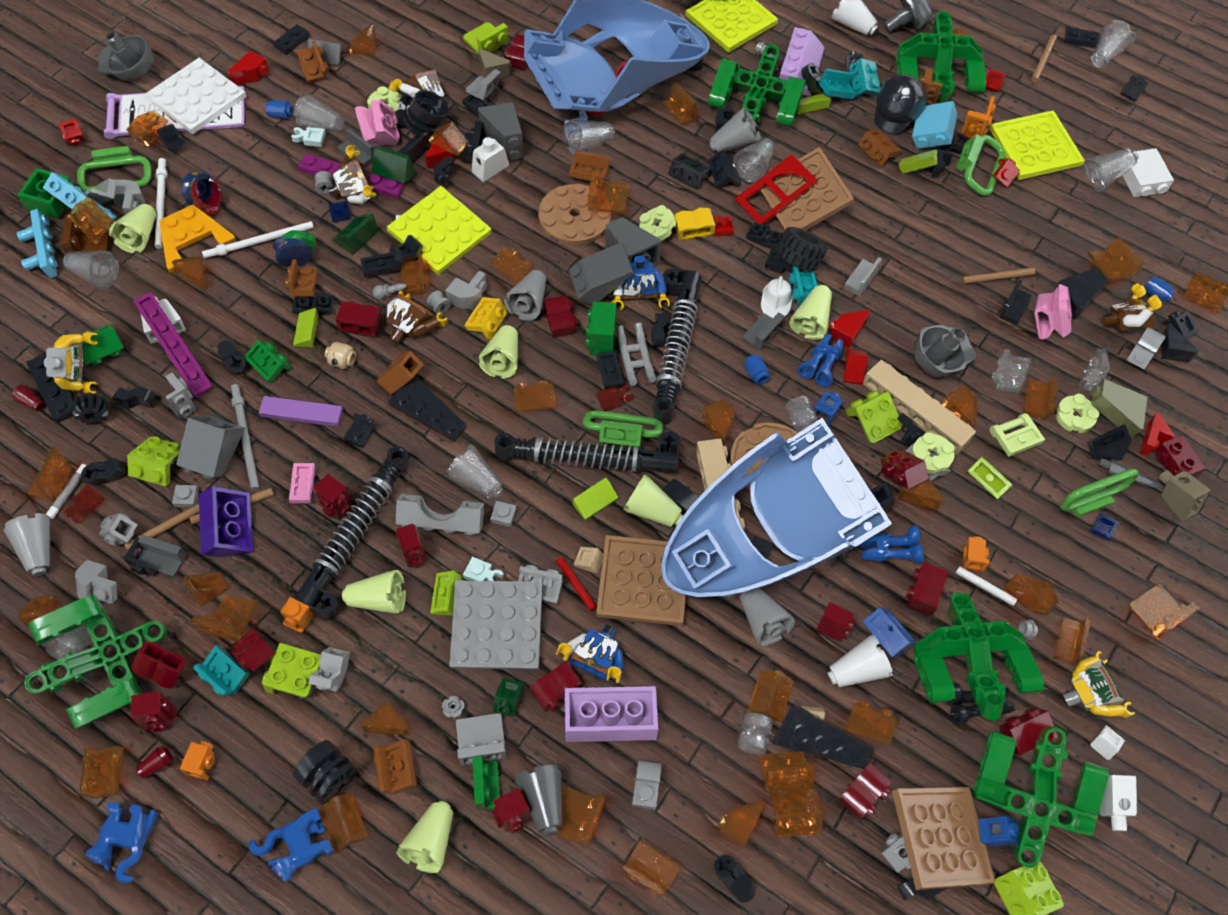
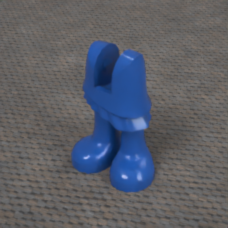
M826 334L821 339L819 344L811 351L812 358L801 363L797 369L798 374L802 378L811 379L820 361H824L815 376L816 383L824 388L829 387L833 382L830 370L834 361L839 360L844 346V341L840 338L834 347L830 346L831 334Z
M910 526L906 535L891 537V533L872 536L861 543L860 547L877 548L862 551V560L881 563V561H886L889 558L908 559L916 564H922L924 555L922 545L919 544L920 533L918 526ZM906 546V547H910V548H907V549H889L888 547Z

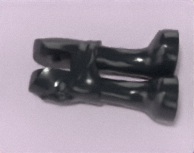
M953 683L955 699L947 702L948 706H953L950 709V716L956 725H964L968 722L969 718L982 716L978 706L959 705L975 702L972 691H963L960 684ZM1005 687V697H1007L1011 692L1008 687ZM1004 702L1001 715L1015 711L1013 702Z

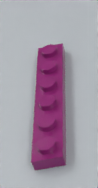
M305 154L298 168L299 171L316 175L320 171H326L333 175L341 163ZM366 171L371 185L374 186L373 190L375 193L395 199L399 198L405 187L404 183Z
M152 292L134 300V304L195 398L213 389L208 378Z

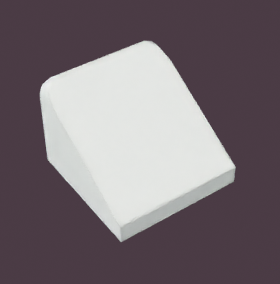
M1106 725L1092 741L1091 747L1105 759L1110 760L1120 750L1125 740Z

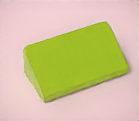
M825 94L801 98L796 113L802 114L829 108L831 98Z
M937 149L902 159L899 163L902 174L937 165Z
M316 308L299 313L293 343L294 347H313L319 317Z
M983 457L968 470L997 499L1013 487Z
M604 478L573 499V506L583 519L587 520L619 497L608 479Z
M454 570L436 573L430 611L433 615L453 616L455 580L462 581V576Z

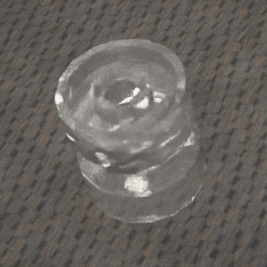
M808 396L796 397L785 406L788 416L792 420V426L797 433L818 421Z
M746 713L742 723L744 731L739 734L737 747L752 754H766L769 742L766 737L771 734L773 721L761 714Z

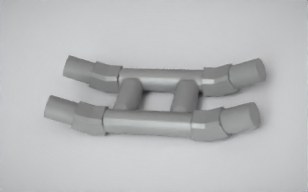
M642 323L634 324L638 344L627 345L623 326L616 327L626 376L632 386L637 384L634 368L644 367L650 382H655L657 379L651 364ZM640 351L642 359L631 361L629 353Z

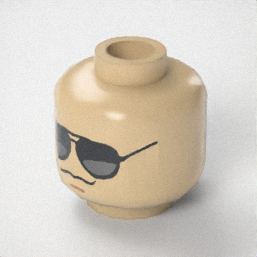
M334 342L326 348L325 357L330 366L347 369L354 364L356 353L351 345Z

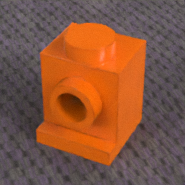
M969 537L963 546L962 567L964 569L984 572L989 565V560L987 559L989 549L986 548V540L981 537Z
M291 597L280 611L285 619L282 624L300 634L304 632L314 616L308 605Z
M200 741L199 744L191 742L179 769L185 775L208 781L209 776L206 772L214 763V752L212 751L214 746L204 741Z

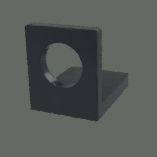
M137 537L123 559L135 573L140 575L146 573L155 577L157 572L150 564L137 560L143 550V547L138 542L140 538ZM139 546L138 552L134 555L136 547Z

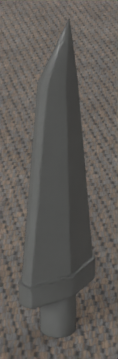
M1101 458L1098 462V466L1106 468L1107 473L1111 475L1131 469L1114 459L1108 461ZM1139 473L1134 481L1152 488H1165L1163 484Z

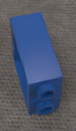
M879 607L863 621L891 657H901L916 644V641L889 609Z

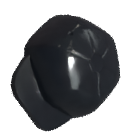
M905 74L888 78L881 87L876 99L875 124L889 133L900 134L911 122H914L919 117L927 101V93L921 82L913 76Z

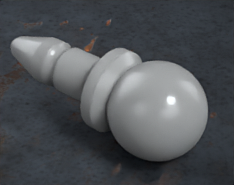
M400 283L389 286V284L384 286L377 285L373 289V296L378 300H383L386 297H391L392 293L402 291L407 285Z

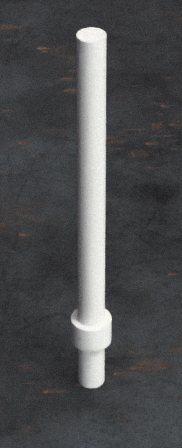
M164 158L158 159V169L156 170L158 181L155 247L158 249L163 247L159 220L164 218L165 180L167 179L166 160Z
M312 221L231 244L216 245V248L202 251L204 259L216 255L223 256L227 255V252L281 238L290 230L306 231L314 227Z

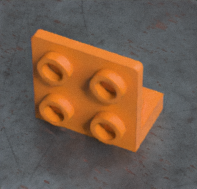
M991 96L984 114L971 110L968 111L960 133L969 138H973L976 134L979 136L986 135L988 130L986 127L990 126L993 118L990 114L993 115L996 104H993L995 97Z

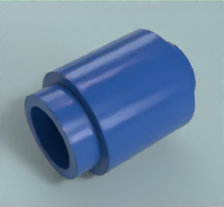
M271 100L266 103L265 111L267 116L271 118L289 119L293 115V106L289 101Z
M1153 277L1145 286L1147 294L1150 296L1157 295L1162 303L1164 301L1169 302L1175 294L1173 292L1174 287L1160 278L1156 279Z
M749 356L745 360L744 368L751 380L757 385L767 382L770 378V371L761 356Z

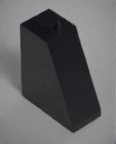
M1096 267L1058 282L1056 288L1059 284L1068 287L1073 320L1077 319L1102 292L1108 280L1099 268Z

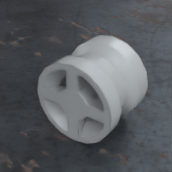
M320 171L315 175V189L318 193L329 194L327 188L333 185V175L331 173Z
M439 290L431 293L426 301L436 314L439 312L445 313L451 305L449 299L444 298V294Z

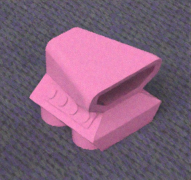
M371 100V109L355 107L362 137L372 145L373 149L375 146H396L399 142L400 134L396 127L398 120L393 109L381 100Z
M1059 284L1053 293L1039 294L1037 296L1035 319L1039 339L1048 338L1054 329L1063 338L1071 333L1072 312L1068 287Z

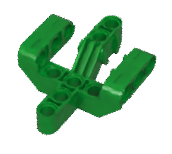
M939 11L936 13L932 33H918L899 45L896 55L897 76L900 74L911 75L918 80L917 56L934 57L932 82L942 83L936 104L949 102L954 92L955 81L952 80L954 71H951L952 59H965L963 74H965L964 86H966L967 93H984L986 75L983 49L971 36L953 35L951 15L948 12Z
M769 44L764 48L757 72L741 69L738 62L722 59L709 95L708 105L726 108L733 88L745 93L742 109L745 108V111L747 110L751 114L755 123H760L761 118L759 115L761 109L764 110L767 98L780 102L778 114L774 122L792 127L806 80L792 76L789 77L788 81L773 77L779 59V48L775 44ZM752 106L755 107V109L751 110L748 109V107Z
M957 592L951 596L948 615L953 626L939 627L915 644L914 663L930 703L949 702L955 699V688L942 658L946 656L966 655L968 669L966 674L967 685L970 686L975 704H977L980 713L988 720H998L1001 717L1005 702V686L1000 684L997 678L998 670H993L991 652H1002L1005 660L1004 665L1008 667L1012 675V682L1016 684L1021 694L1043 692L1044 690L1042 674L1029 650V646L1023 639V634L1005 620L982 623L971 598L966 593Z
M96 595L84 597L28 623L37 645L49 642L85 625L95 647L76 654L70 651L65 654V657L55 662L40 665L41 669L32 672L26 677L25 688L31 693H44L49 690L51 693L62 690L63 685L75 679L76 682L83 680L84 674L104 667L113 686L66 708L75 729L96 721L131 704L132 695L141 694L138 678L130 669L132 665L128 656L138 652L145 641L158 643L165 639L167 627L163 623L151 621L118 636L109 615ZM105 625L108 630L107 634L100 638L97 630L100 626ZM158 625L161 632L159 636L153 638L150 635V629ZM136 635L139 643L136 647L131 648L128 640L131 636ZM113 645L116 647L117 653L113 658H109L106 651L108 647ZM63 665L67 669L65 677L59 678L57 676V669ZM119 666H124L126 674L120 679L116 676V669ZM38 676H41L44 680V684L40 689L34 686V680Z
M1054 726L1044 727L1040 732L1039 739H1036L1032 762L1027 770L1030 772L1029 793L1005 785L1015 750L1016 739L991 731L973 789L974 797L1023 815L1019 827L1018 844L1014 845L1013 855L1026 868H1033L1038 865L1050 824L1093 837L1096 819H1098L1109 777V770L1107 768L1084 761L1079 780L1076 779L1075 781L1077 787L1073 801L1069 803V806L1056 802L1057 781L1061 779L1063 774L1059 771L1063 758L1067 759L1068 751L1065 749L1066 734L1063 730ZM1055 731L1058 739L1055 743L1051 744L1048 736L1051 732ZM1045 754H1050L1052 758L1051 763L1044 766L1042 758ZM1014 795H1020L1021 802L1018 806L1011 805V798ZM1042 802L1044 804V811L1041 814H1036L1034 811L1035 806ZM1066 810L1068 818L1064 822H1060L1058 815L1061 811ZM1031 826H1037L1038 833L1034 837L1028 836V830ZM1030 849L1031 857L1028 860H1022V852Z

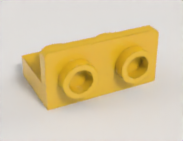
M482 297L464 326L468 331L482 332L487 339H491L507 315L508 310L501 299Z

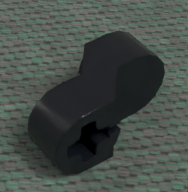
M814 63L804 66L801 69V74L808 82L807 90L813 95L823 91L818 84L821 79L818 75L819 67Z
M410 95L403 96L399 100L396 117L398 120L397 124L400 126H405L404 115L413 99Z
M667 312L655 313V325L651 330V340L654 347L666 344L665 333L669 329Z
M229 340L221 341L217 346L219 358L231 374H241L245 369L243 356L233 342Z
M141 386L131 390L118 388L112 397L117 404L128 409L138 405L149 408L157 398L152 391Z
M110 458L104 462H92L83 468L81 479L83 482L94 486L103 482L116 481L125 475L127 465L124 461L116 458Z
M729 855L719 856L714 862V870L719 879L739 902L745 903L752 900L755 895V888L749 877Z
M912 878L896 889L902 899L906 901L916 894L930 900L948 888L916 890Z

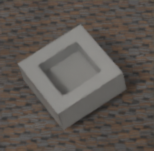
M176 485L172 501L173 506L187 508L195 506L199 492L197 485Z
M496 501L490 519L491 523L511 527L517 510L516 505Z

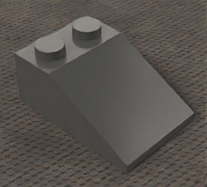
M621 242L581 259L569 269L578 300L593 305V301L599 302L633 274L624 244Z

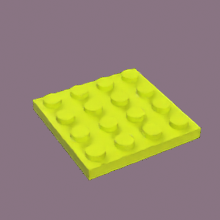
M703 0L686 10L685 14L686 17L728 53L778 24V18L756 0Z
M1054 110L993 123L989 128L995 140L1003 146L1006 159L1014 160L1016 166L1020 169L1016 175L1018 180L1079 167L1085 161Z
M442 186L438 187L387 226V231L401 243L405 242L408 235L415 237L423 245L418 258L437 275L492 233V229Z

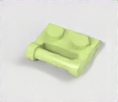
M1027 413L1021 414L1018 418L1004 424H996L990 427L991 435L996 437L1008 457L1040 445L1045 440ZM1020 425L1025 426L1024 428L1019 429L1017 431L1011 432L1006 435L1004 434L1005 431H1008Z

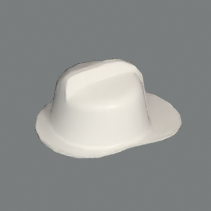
M782 276L779 279L770 281L763 290L761 309L763 313L771 318H774L778 312L786 316L791 309L792 289L790 284L783 280Z

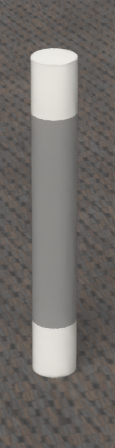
M85 464L80 465L46 513L50 519H54L80 482L81 472L86 466Z

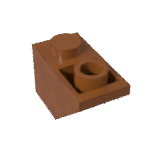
M411 351L400 353L376 382L391 395L410 381L424 364Z

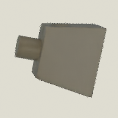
M1166 470L1159 476V479L1166 485L1161 494L1162 498L1182 521L1199 513L1211 491L1208 487L1186 471H1182L1174 476L1169 470Z

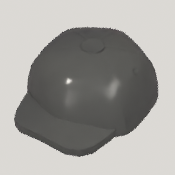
M899 0L903 7L896 11L893 17L884 22L889 32H892L901 25L905 26L912 22L917 31L921 33L929 26L933 13L928 0Z
M110 32L105 38V41L110 45L101 50L97 70L100 74H113L125 81L142 78L147 74L154 62L151 47L143 36L139 34L120 38L117 32Z
M945 325L925 327L920 331L915 341V361L926 373L933 377L955 374L964 369L976 357V352L971 346L966 333L960 328L946 327Z

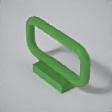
M978 134L964 145L956 168L960 171L966 168L964 174L966 183L980 195H990L994 190L997 180L992 175L1000 166L998 160L1005 159L1003 146L989 135L979 136ZM984 142L988 143L998 152V158L986 189L972 178V172Z
M129 146L92 150L94 161L82 164L77 170V184L82 192H86L89 189H97V186L88 187L85 185V172L89 169L141 163L144 168V177L141 180L133 181L139 188L146 186L152 176L149 160L143 156H134Z
M589 411L584 415L582 421L585 428L600 431L599 442L640 447L641 437L655 438L663 432L662 422L652 417L605 411ZM594 418L605 419L601 423L591 422V419ZM638 424L654 426L655 429H642V425Z
M1128 469L1080 487L1065 497L1060 508L1063 511L1072 510L1076 518L1111 506L1115 502L1111 495L1128 488L1137 479L1139 472L1137 469ZM1117 482H1120V483H1118V484H1116V485H1114V486H1111V487L1106 488V487L1109 486V485H1112V484H1115V483H1117Z

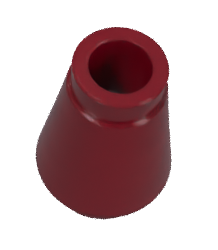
M20 384L12 392L15 402L35 411H40L45 404L28 385Z
M164 745L160 748L156 747L136 767V771L144 779L169 767L170 763L174 761L173 755Z

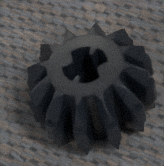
M82 393L81 396L75 397L72 411L75 420H80L81 423L88 422L91 424L95 422L99 424L100 421L106 419L109 406L106 397H100V394Z

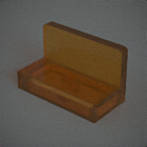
M1066 617L1061 620L1053 659L1075 666L1083 658L1091 618L1086 617L1082 623Z
M760 671L748 711L750 713L765 714L774 722H782L794 681L782 671Z
M352 794L332 797L319 809V815L334 853L340 852L348 844L361 842L369 837Z

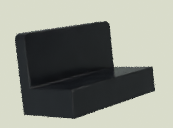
M425 131L420 137L415 135L398 153L408 155L413 164L431 147L429 132Z
M721 150L709 159L715 187L721 189L729 182L738 187L742 185L734 157Z
M1020 279L999 316L1000 319L1015 326L1032 297L1031 294L1019 289L1023 281Z

